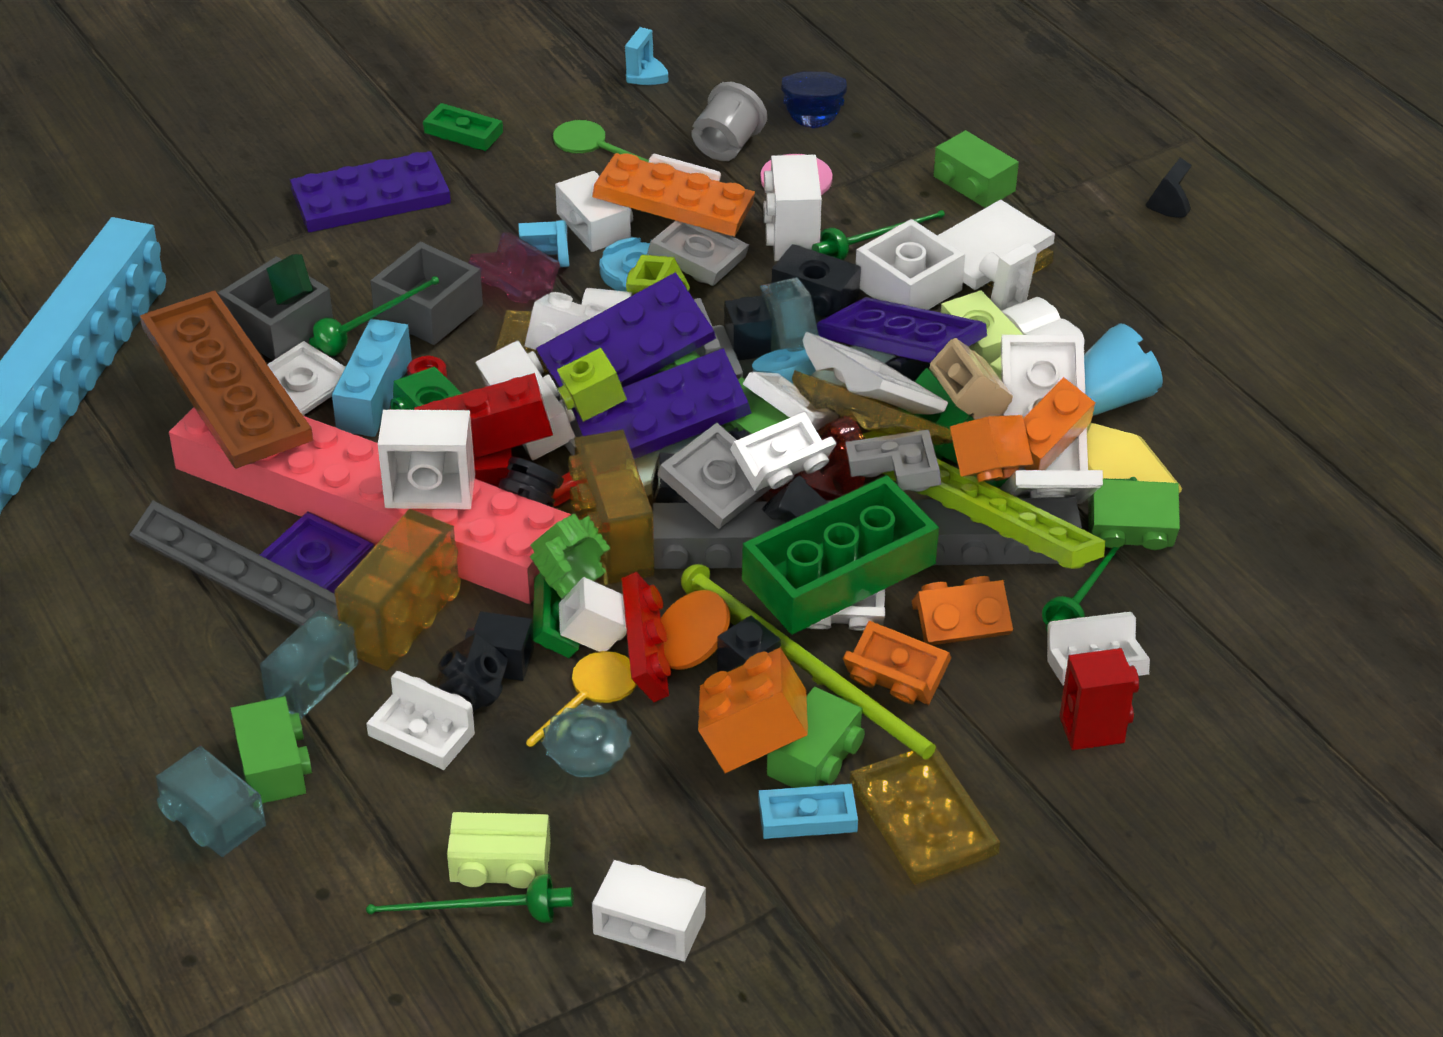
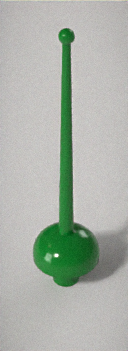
M939 210L935 214L913 220L921 223L937 217L943 218L945 212ZM905 222L851 237H846L837 228H826L820 233V242L812 245V250L844 261L849 252V245L883 235Z
M434 276L430 281L343 325L333 318L318 320L314 324V336L309 339V344L319 351L322 350L329 356H336L342 353L348 342L347 332L425 288L437 285L439 278Z
M1113 547L1073 598L1058 596L1045 604L1042 610V618L1046 625V631L1048 623L1051 621L1085 617L1080 603L1120 547Z
M541 874L530 882L526 894L384 906L369 904L366 907V912L374 914L375 912L527 905L534 919L542 923H552L554 908L573 907L574 897L572 887L553 888L551 875Z

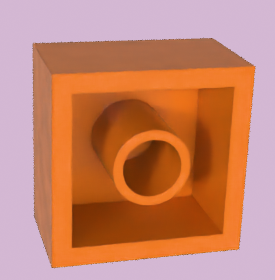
M781 647L769 653L759 652L751 656L744 665L729 672H717L707 678L704 684L700 685L698 731L724 773H728L808 735L806 689Z

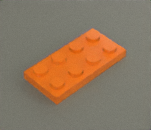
M615 153L595 182L592 197L735 237L753 205L755 191L745 189L737 183H722L711 180L708 176L701 173L690 174L675 170L671 165L665 163L654 164L646 162L632 154Z

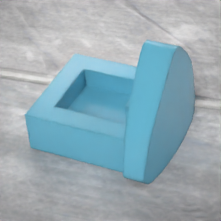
M639 27L625 45L626 82L639 85L667 83L669 81L667 69L660 61L653 57L652 30Z
M565 220L518 223L520 256L558 254V266L569 267L567 225Z

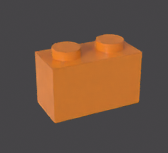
M1064 377L1023 418L1033 465L1023 467L1025 470H1046L1091 423L1096 402Z
M1022 415L987 416L950 426L961 477L977 475L978 483L994 479L999 481L1009 479L1021 467L1033 465Z

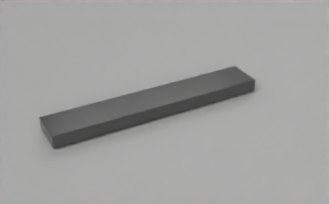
M154 500L130 533V536L136 542L330 644L355 608L348 600Z

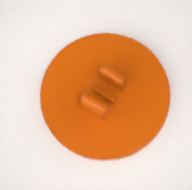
M709 590L689 593L673 603L661 617V622L667 634V641L663 643L664 654L670 668L683 670L694 667L705 661L717 650V636L727 631L730 624L729 607L725 600L717 593Z

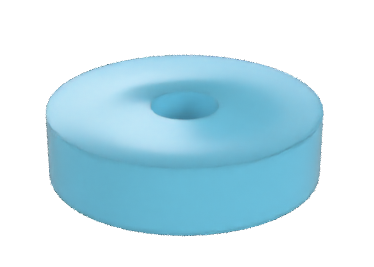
M805 347L779 349L759 357L752 364L753 372L778 373L791 383L805 379L816 371L806 353Z

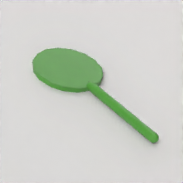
M587 120L565 122L558 126L553 133L555 145L566 152L587 153L602 148L614 154L635 155L606 143L604 129L595 122ZM635 155V156H637L640 160L649 162V160H647V159H645V158H642V157H640V156H638V155Z

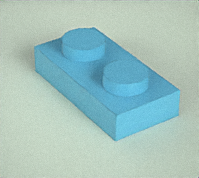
M852 784L759 790L758 804L763 839L858 831V816Z

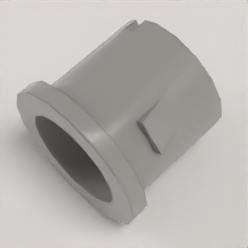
M722 82L712 89L708 97V105L692 126L694 129L691 132L692 138L696 146L705 155L718 161H730L738 155L750 137L762 131L767 122V110L762 100L751 89L735 82Z

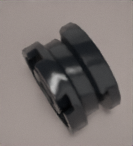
M510 457L507 467L509 472L506 478H501L498 488L553 507L555 503L553 498L555 489L562 486L564 478L530 461Z

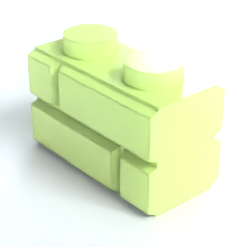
M452 813L451 834L447 851L450 882H460L468 887H479L484 883H508L515 888H528L530 882L535 877L541 874H548L550 853L549 815Z

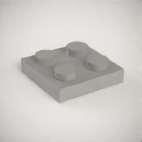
M674 221L651 240L647 254L674 257L681 271L691 275L698 282L714 286L746 257L749 244L726 234Z
M716 423L662 463L657 475L720 529L770 490L771 487L769 485L754 491L730 450L734 441L737 440Z

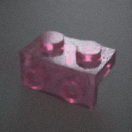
M510 232L502 233L497 252L471 254L468 262L480 268L481 281L483 283L500 288L507 293V298L518 303H527L528 300L540 299L550 294L560 267V263Z

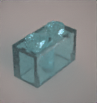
M798 277L760 286L761 294L772 318V336L780 349L787 348V351L790 352L804 350L805 347L802 340L806 332L819 336L809 292Z
M320 610L316 611L260 663L266 700L286 696L289 713H299V717L302 719L358 665L353 627Z
M201 745L156 776L160 795L157 803L162 813L170 821L178 820L182 823L198 845L201 847L208 845L221 857L266 826L261 795Z

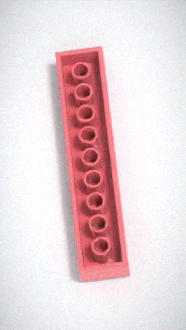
M194 407L169 431L175 468L300 517L310 512L378 547L527 604H531L534 600V578L540 573L530 558L534 553L530 545L557 522L571 516V514L477 479H474L471 509L385 508L378 443L305 416L304 418L312 428L314 441L237 469L233 467Z

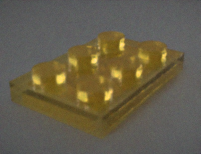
M937 748L933 755L926 760L911 750L850 772V784H852L853 790L914 885L999 854V839Z

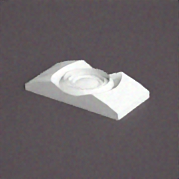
M809 332L805 333L802 341L816 371H834L835 377L846 384L849 392L895 405L912 414H935L945 411L948 404L947 401L870 354Z

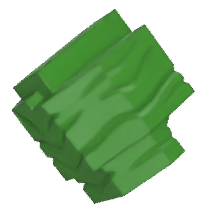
M572 514L557 522L530 545L534 550L530 558L548 585L555 589L561 599H564L583 577L595 581L606 573L600 560L601 556L611 548L603 540V536L598 534V528L594 527L595 524L593 521H590L589 516L579 520L576 514Z

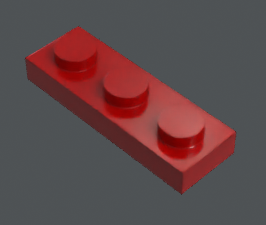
M638 572L622 578L631 679L653 702L669 696L667 677L671 675L670 665L664 654L663 643L667 641V634L660 616L663 600L656 586L653 584L648 585Z

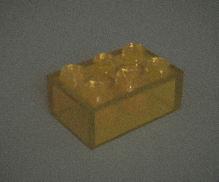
M624 430L574 438L575 455L568 456L570 476L572 481H576V486L570 487L571 504L574 512H581V515L578 517L579 520L587 516L590 517V521H593L595 524L594 527L598 528V534L603 536V540L611 548L601 556L600 560L602 567L606 570V573L601 576L604 585L622 582L623 577L638 572L642 578L654 576L653 512Z
M409 509L335 589L344 653L388 671L399 657L407 654L412 642L423 629H427L432 625L436 614L443 606L457 596L461 580L458 576V548L455 543L453 525Z

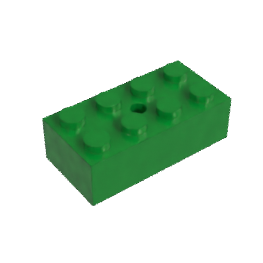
M886 475L744 542L742 549V580L789 633L793 635L936 564L939 527Z

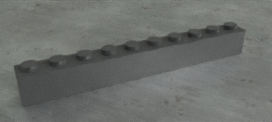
M1019 498L1082 529L1076 498ZM935 499L913 500L939 527L936 564L934 565L1059 564L1058 561L1042 553L1029 550L1028 546L1012 538L1001 536L998 531L982 523L973 522L969 516L955 509L944 507L941 502ZM753 502L720 529L690 503H653L654 569H686L694 564H701L708 568H742L743 543L785 522L780 517L771 519L763 512L762 508L767 502Z

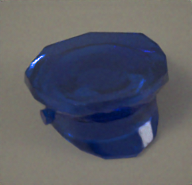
M802 71L785 76L781 83V90L785 95L783 104H786L789 114L798 124L810 128L826 126L835 119L841 106H844V98L842 97L847 92L846 79L828 72Z

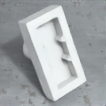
M1028 242L1000 257L994 252L989 253L980 262L979 271L994 282L991 301L1001 311L1027 301L1038 252Z

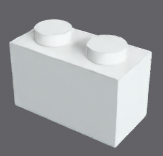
M595 171L555 184L557 214L562 220H565L569 228L591 252L603 249L618 240L631 238L630 223L633 221L631 208L592 197L594 184L599 178Z
M614 860L592 903L593 934L685 962L705 919L706 887L697 885L684 878L677 879L650 871L641 865H630Z

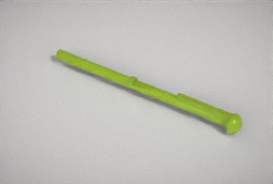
M694 564L685 569L681 577V585L687 594L699 590H709L717 593L727 603L730 610V622L733 625L738 624L750 615L781 639V649L786 657L813 676L812 680L818 685H825L842 699L861 707L862 714L923 759H929L936 749L935 744L709 579L710 570L708 567Z

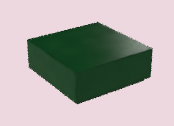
M292 254L266 268L277 305H287L313 291L302 254Z

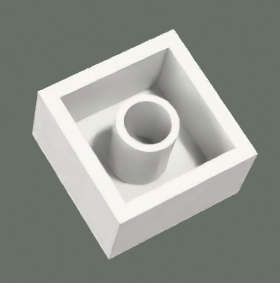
M816 155L771 156V171H764V191L767 194L766 201L763 202L764 223H766V246H773L774 261H779L792 244L812 250V245L820 242L822 198Z
M912 219L856 250V265L861 266L860 289L874 299L929 310L962 290L965 253Z
M383 410L378 439V452L385 508L471 509L475 467L470 410Z

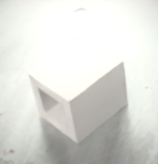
M583 577L566 597L559 602L561 636L600 652L608 651L617 640H622L627 634L623 594Z

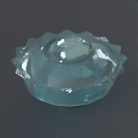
M580 704L575 709L564 708L560 715L552 716L550 725L543 728L545 737L541 741L547 749L546 755L554 759L556 764L565 772L577 777H593L606 773L623 758L624 752L631 746L629 738L632 732L627 729V720L618 717L615 710H605L600 704L591 707Z

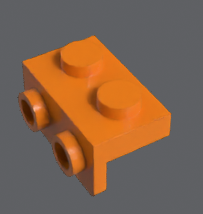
M979 576L965 580L962 586L948 587L947 582H935L922 586V591H918L913 598L912 606L913 610L918 609L924 642L930 645L1011 634L1013 626L1004 580L990 582L988 576Z
M868 621L854 652L846 651L842 659L850 673V678L857 683L873 688L876 683L890 689V694L900 701L914 704L915 700L929 705L949 665L951 656L945 650Z

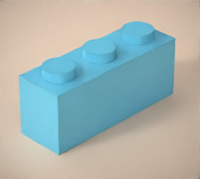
M370 319L332 393L336 428L352 434L376 436L381 426L383 410L389 409L391 399H393V381L405 376L407 366L412 361L408 324Z

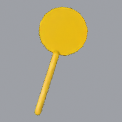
M600 651L589 654L579 660L573 668L572 683L578 694L527 739V746L533 747L585 699L598 703H611L622 700L630 695L637 684L631 679L629 658L617 652Z

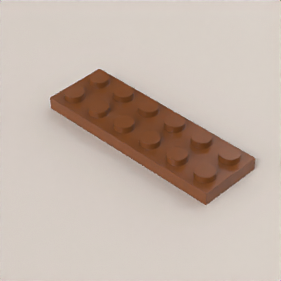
M215 290L140 315L141 325L146 335L235 469L314 441L311 426Z

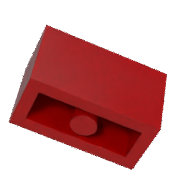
M1122 648L1068 655L1059 717L1072 750L1125 743L1128 724L1133 723L1134 719L1132 699L1133 693L1139 691V677L1135 666H1129Z

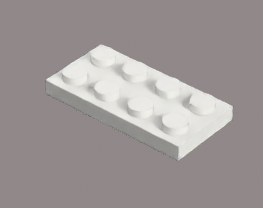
M1002 335V382L1013 395L1012 402L1008 405L1007 410L1002 416L1022 415L1024 418L1063 377L1085 394L1083 335ZM1087 427L1046 470H1088Z

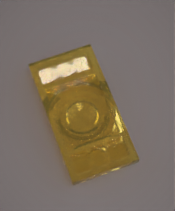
M796 370L793 373V383L815 409L826 408L835 410L836 414L858 422L863 429L895 435L929 429L933 445L953 442L950 428L882 401L849 392L846 387Z

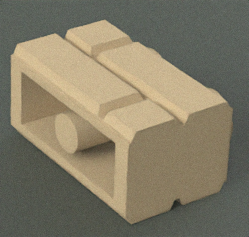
M957 338L950 340L930 363V370L937 377V380L955 405L968 415L971 414L975 420L987 416H1002L1007 410L1008 405L1012 402L1013 395L988 362L978 353L970 350L967 345Z

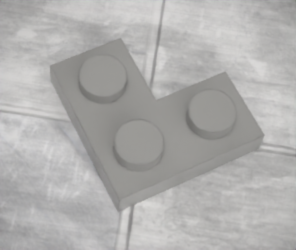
M929 429L845 442L851 477H875L883 472L894 471L897 485L903 491L917 492L926 490L930 486L941 485L940 469Z

